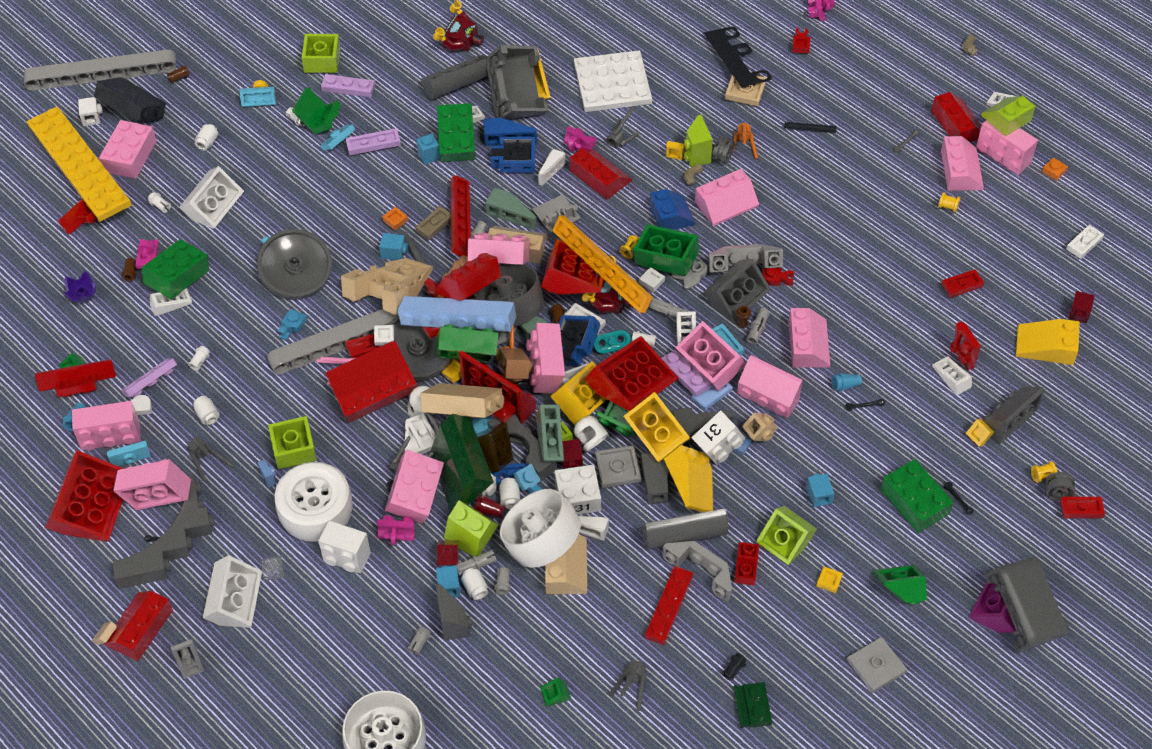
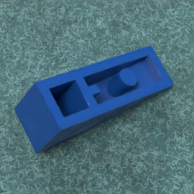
M504 118L484 119L485 146L500 145V137H535V143H537L536 128Z

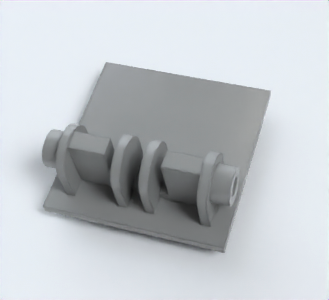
M563 194L532 209L550 234L553 233L552 230L559 215L566 216L572 223L581 219L576 212L578 211L577 205L570 204Z

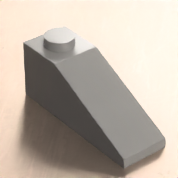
M192 639L171 647L184 679L204 671Z

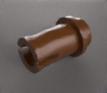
M181 65V68L167 73L171 83L184 77L188 78L190 73L186 65Z
M127 258L125 260V267L121 273L125 281H133L136 278V260L134 258Z
M556 304L551 307L550 314L553 316L554 324H559L561 316L565 313L562 305Z
M742 305L736 310V324L740 328H746L749 323L748 319L751 316V310L749 307Z

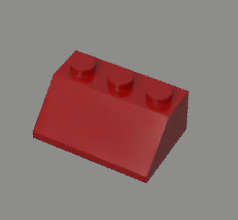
M951 92L935 96L931 111L948 135L962 136L969 142L978 140L982 125L962 98Z
M582 148L570 157V172L606 200L632 182V178L595 150Z
M481 253L477 258L466 262L462 267L452 270L450 274L443 277L435 289V294L462 301L499 279L501 273L497 256Z
M153 591L138 592L115 624L117 628L103 645L139 661L173 612L169 599Z

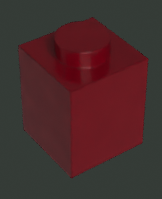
M1076 291L1068 319L1087 324L1095 295Z
M580 440L562 441L563 469L583 466Z
M438 540L437 565H458L459 540Z

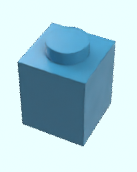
M433 134L416 139L417 151L424 165L440 160L439 144Z
M383 233L379 246L381 258L390 260L403 259L404 254L408 252V243L405 242V235Z
M815 474L808 477L806 489L813 508L832 504L834 491L828 474Z
M445 565L441 568H436L438 584H441L454 598L461 597L457 566Z

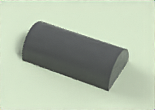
M478 55L421 78L420 80L425 92L431 99H434L488 77L486 64L488 56Z
M726 509L645 523L641 527L645 547L648 550L663 547L666 543L696 541L727 535L728 519Z

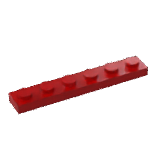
M453 175L451 178L452 253L461 257L462 255L468 257V239L471 238L470 181Z

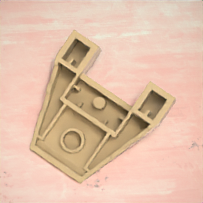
M403 258L386 262L384 267L377 268L376 265H373L367 271H361V269L353 270L341 276L342 296L349 298L351 301H360L361 298L370 295L382 299L383 310L391 312L393 315H399L398 308L404 296L417 297L424 282L431 274L433 266Z

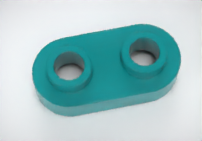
M622 329L597 335L593 347L599 353L620 350L630 343L631 337L628 332ZM622 335V341L618 342L617 337ZM600 340L605 341L603 346H599Z

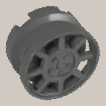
M720 136L717 140V145L714 146L712 155L715 157H712V159L716 161L721 160L727 164L732 156L735 141L726 140V137Z
M1056 472L1046 477V495H1049L1050 499L1060 501L1061 497H1074L1075 478L1065 472Z

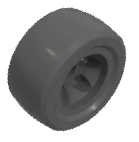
M524 264L499 265L501 277L472 294V300L514 302L516 312L514 327L522 325L536 317L544 306V294L537 272L530 266Z

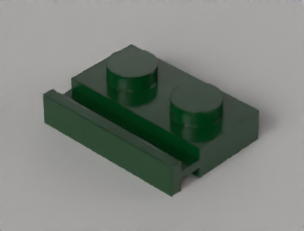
M765 682L744 684L743 686L734 685L740 729L748 726L751 728L772 725Z

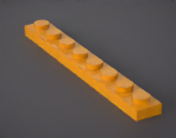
M559 215L552 231L639 313H645L653 297L566 216Z

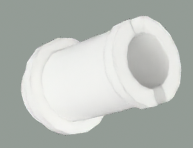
M290 107L286 111L288 113L286 116L292 119L297 126H304L305 124L293 113V107Z
M153 192L149 195V204L155 205L163 213L168 212L165 207L170 210L171 204L165 201L159 193Z
M640 331L633 332L632 341L642 336L651 347H654L655 335L643 334Z
M204 346L196 348L195 355L188 363V366L194 371H199L205 359H208L210 356V351Z

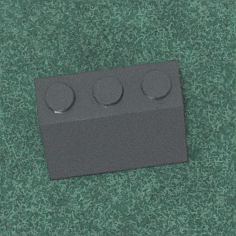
M748 259L737 262L707 288L704 294L714 309L732 322H735L737 320L736 310L740 306L745 305L751 308L771 289L755 261Z
M1022 386L1018 391L1014 390L1009 395L1007 401L1000 402L995 411L988 413L983 419L994 431L991 438L998 444H1001L1036 413L1045 389L1043 387Z

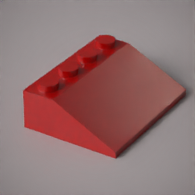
M556 239L548 256L541 288H544L549 293L556 294L601 292L603 278L565 242Z
M640 336L595 366L584 380L598 395L631 411L654 392L659 394L679 378L645 339Z
M395 340L325 372L348 423L410 395L413 389L418 387Z
M462 350L459 352L462 385L502 388L504 400L516 407L514 414L518 417L521 424L536 411V399L530 393H525L516 384L510 383L501 374L495 373L486 364H481Z
M76 450L68 465L45 528L63 535L108 542L123 502V498L114 492L117 471L124 468Z

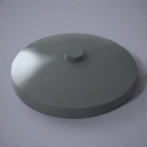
M289 229L280 231L265 241L258 254L257 268L261 281L272 293L286 299H303L316 294L326 285L331 275L332 259L328 247L318 236L305 230Z
M399 316L387 324L394 325V340L408 364L415 381L427 380L439 375L452 362L453 359L435 357L437 336L429 338L422 326L401 325Z

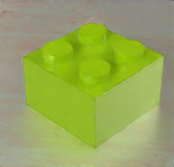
M305 34L302 51L304 73H338L341 50L339 34Z
M307 416L268 425L278 469L317 461Z

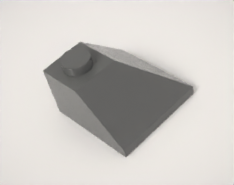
M436 584L444 641L469 637L468 629L472 628L470 616H466L465 608L441 584Z

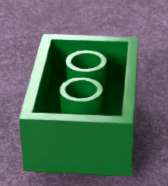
M472 103L437 105L441 162L476 160Z
M649 224L646 225L633 248L635 265L651 267L652 269L682 276L688 274L700 251L698 235Z
M180 239L142 266L143 283L169 299H173L209 272L208 254Z
M449 324L444 325V327L440 326L437 334L435 357L460 360L459 352L462 350L478 362L492 363L497 355L498 333L494 332L493 329L478 331L468 326L463 327V329L455 328L454 325Z
M916 459L885 476L880 489L917 533L922 532L948 516L954 503Z

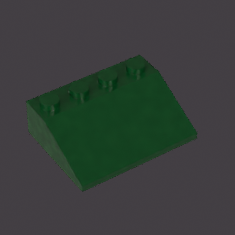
M452 414L440 425L430 451L434 452L433 459L444 462L440 481L451 512L458 501L469 505L494 483L471 419Z

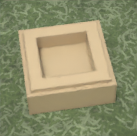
M113 622L104 623L92 641L97 645L106 643L117 628V625Z

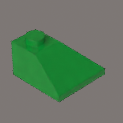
M915 565L874 570V575L906 603L919 604L921 601L927 600L926 577Z

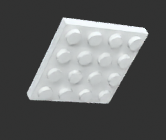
M640 50L574 58L584 112L652 104V96Z

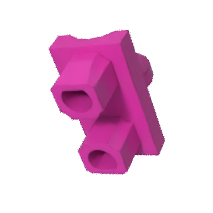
M808 0L810 18L819 17L820 21H825V9L827 11L835 6V0Z
M567 127L566 137L563 142L568 145L569 150L572 152L575 150L579 151L582 148L592 150L595 147L597 141L595 137L586 136L583 130L579 128Z
M140 239L136 259L137 269H142L143 265L157 256L159 248L158 239L153 241Z
M384 515L382 520L378 519V539H391V545H396L397 540L414 541L415 529L412 517H404L402 521H396L392 516Z

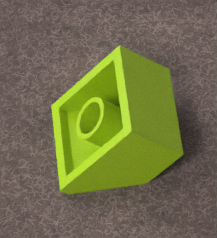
M1024 96L1007 97L982 112L981 116L1003 135L1007 136L1032 120L1036 106Z
M702 115L696 117L688 129L686 139L684 140L686 148L684 159L686 162H689L690 167L697 164L706 165L711 163L713 139Z
M458 501L448 517L444 538L447 540H459V548L469 555H475L476 557L481 554L498 524L470 505Z
M786 506L775 509L756 542L784 563L790 565L808 545L817 528Z

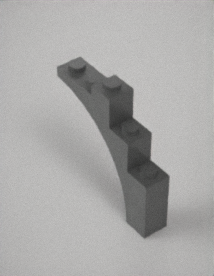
M692 408L673 410V416L690 437L682 445L688 447L694 442L691 437L720 411L733 423L732 410H719L709 413L700 412L698 414H693ZM651 452L641 454V469L648 505L667 503L670 471L665 460L663 459L658 462Z
M194 475L188 476L191 479L188 500L184 501L177 518L170 528L157 541L144 550L129 557L113 561L114 580L119 589L168 579L167 571L171 570L169 561L190 557V548H193L192 538L212 534V526H215L214 516L209 514L207 507H204L203 499H199V494H202V487L200 482H196Z

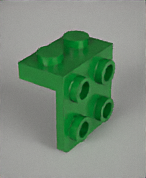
M307 87L303 90L292 111L314 134H318L323 131L326 132L332 127V122L339 115V109L342 105L338 101L326 105Z
M610 401L604 414L596 412L595 415L599 417L598 421L611 429L615 426V429L620 431V433L628 437L631 434L637 437V433L624 418V415L629 412L628 410Z

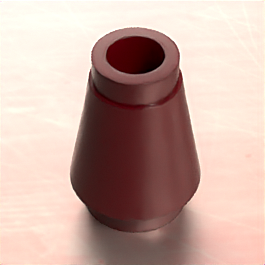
M485 495L483 497L478 496L474 507L480 513L500 518L505 506Z

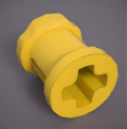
M943 192L938 208L945 207L952 209L956 213L961 197H951Z
M630 235L627 238L626 244L619 248V252L624 258L632 259L634 257L633 248L639 239L638 237Z
M1049 461L1045 465H1033L1031 467V475L1036 483L1046 479L1048 475L1057 472L1053 461Z

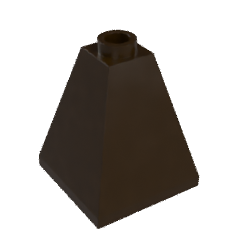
M506 422L476 434L490 471L499 472L514 460Z

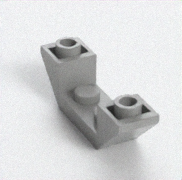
M765 244L725 246L709 253V271H728V266H734L740 260L753 259L756 264L762 263L764 268L783 267V249Z
M696 541L666 543L663 546V557L668 563L680 567L689 556L694 563L701 564L710 574L716 576L712 583V591L717 597L724 598L729 602L732 586L728 563Z

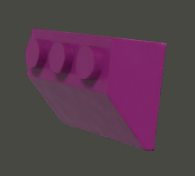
M986 582L969 616L970 619L999 633H1013L1016 629L1000 591L996 592L994 589L997 585Z

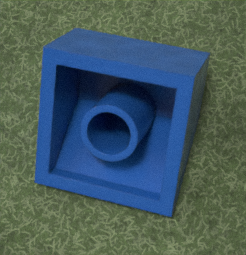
M669 189L650 193V208L658 227L676 230L695 225L684 196Z

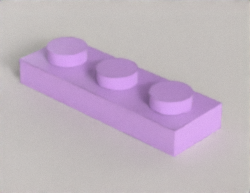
M325 74L321 89L326 92L371 97L375 87V80Z
M397 128L346 138L349 155L401 146Z
M676 350L662 357V360L678 376V381L695 397L711 388V383Z
M167 358L126 386L121 392L125 397L132 396V398H135L142 393L141 389L157 383L158 377L170 374L173 371V367L177 365L173 358Z

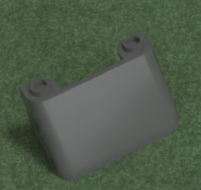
M500 45L488 55L486 64L496 118L511 120L543 115L548 112V102L544 97L538 96L533 67L540 59L537 46Z
M1035 557L1013 562L984 574L988 584L995 583L997 585L994 589L996 592L1000 591L1016 631L1013 634L1014 636L1018 635V642L1014 643L1017 654L1064 637L1069 630L1068 623L1062 617L1043 572V564Z

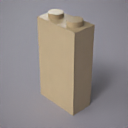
M438 383L420 393L421 412L486 418L503 408L504 404L502 388Z

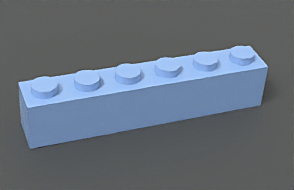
M404 296L398 308L401 325L444 327V325L449 324L460 329L468 326L475 328V330L493 329L494 331L511 332L516 319L514 302L468 299L459 301L450 298Z

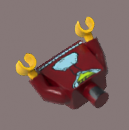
M455 0L450 6V11L458 15L453 16L445 31L438 27L433 38L436 41L441 40L443 48L450 49L451 51H469L473 44L482 45L484 36L478 34L477 24L464 11L460 10L462 4L458 0Z
M610 255L609 257L616 263L615 257ZM604 279L601 292L585 293L582 295V300L585 302L590 301L591 307L596 308L600 313L619 314L625 305L634 308Z

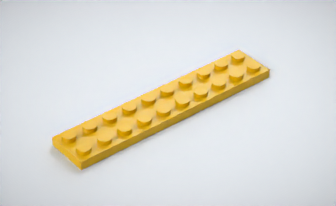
M58 106L26 121L28 127L99 222L132 206L130 199Z

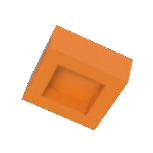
M1053 157L1043 167L1042 172L1057 181L1067 171L1068 166Z
M394 207L382 216L383 221L393 230H397L408 221V216L397 207Z

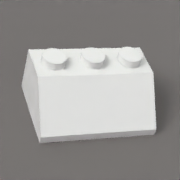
M218 166L207 172L179 208L191 220L210 228H215L244 190Z
M230 555L215 562L203 618L219 626L251 627L262 571Z

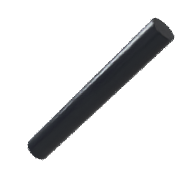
M784 123V129L836 133L837 126Z

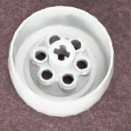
M322 462L303 463L286 472L276 486L275 507L277 515L283 527L295 538L316 542L320 539L328 521L346 526L351 517L353 506L351 489L345 476L332 465ZM310 488L315 489L312 493L307 492ZM328 491V495H322V492ZM298 498H303V501L297 502L296 500Z
M542 489L527 495L510 509L502 521L500 537L510 554L523 566L530 568L540 567L557 560L570 549L580 532L581 521L572 504L562 494L553 489Z
M394 691L372 692L356 701L347 712L342 731L344 749H371L368 747L371 742L377 744L372 749H384L387 745H391L392 749H424L426 729L423 717L417 706L403 694ZM372 728V732L367 734L369 729ZM398 734H403L404 738L398 740L396 739V736Z

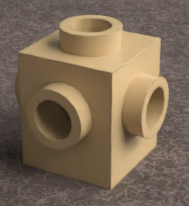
M753 413L742 426L752 440L763 442L770 440L778 428L773 423L774 419L766 413Z

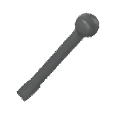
M913 130V134H911L903 143H901L899 146L894 147V152L900 153L901 148L904 145H906L914 136L919 135V130Z

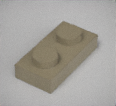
M439 206L415 227L416 232L427 240L432 239L451 222V213Z

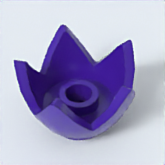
M86 270L83 271L78 280L65 276L66 291L64 294L74 302L85 303L95 294L96 282L92 281Z

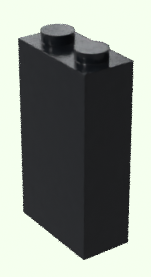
M123 77L100 80L96 83L94 97L135 122L144 123L163 119L166 103Z

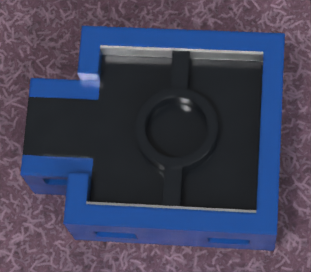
M500 137V146H491V168H500V173H535V137Z
M562 315L559 324L564 366H581L583 357H590L601 324L595 316Z

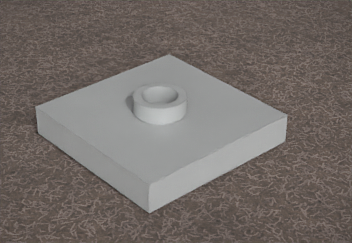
M634 445L595 451L602 488L641 482Z
M882 637L847 657L848 663L872 693L904 675L908 670Z

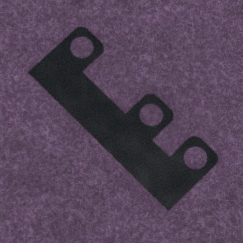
M735 27L703 32L741 87L772 80L768 71L750 72L741 60L740 55L752 53V49L747 43L731 45L727 39L740 36L739 31ZM728 29H732L736 32V34L730 36L727 35L725 31ZM746 46L748 51L740 52L737 50V47ZM765 73L768 77L766 79H759L757 74Z

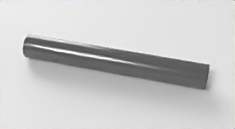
M406 231L402 232L401 235H405V242L408 243V248L416 261L427 264Z

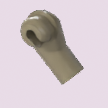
M969 35L962 45L963 50L967 54L969 53L970 56H974L978 52L973 44L976 40L973 35Z
M697 164L685 171L683 179L684 181L686 180L687 185L696 182L694 176L703 171L702 166Z

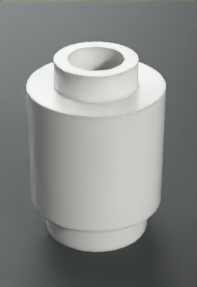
M211 124L203 125L195 138L196 147L203 151L210 148L218 136L217 128Z
M200 396L194 401V410L201 422L205 425L214 424L220 414L212 400L207 396Z
M514 478L503 479L499 485L500 502L505 508L511 509L520 501L519 485Z
M470 568L463 572L461 581L468 595L473 600L485 597L488 594V586L480 571Z

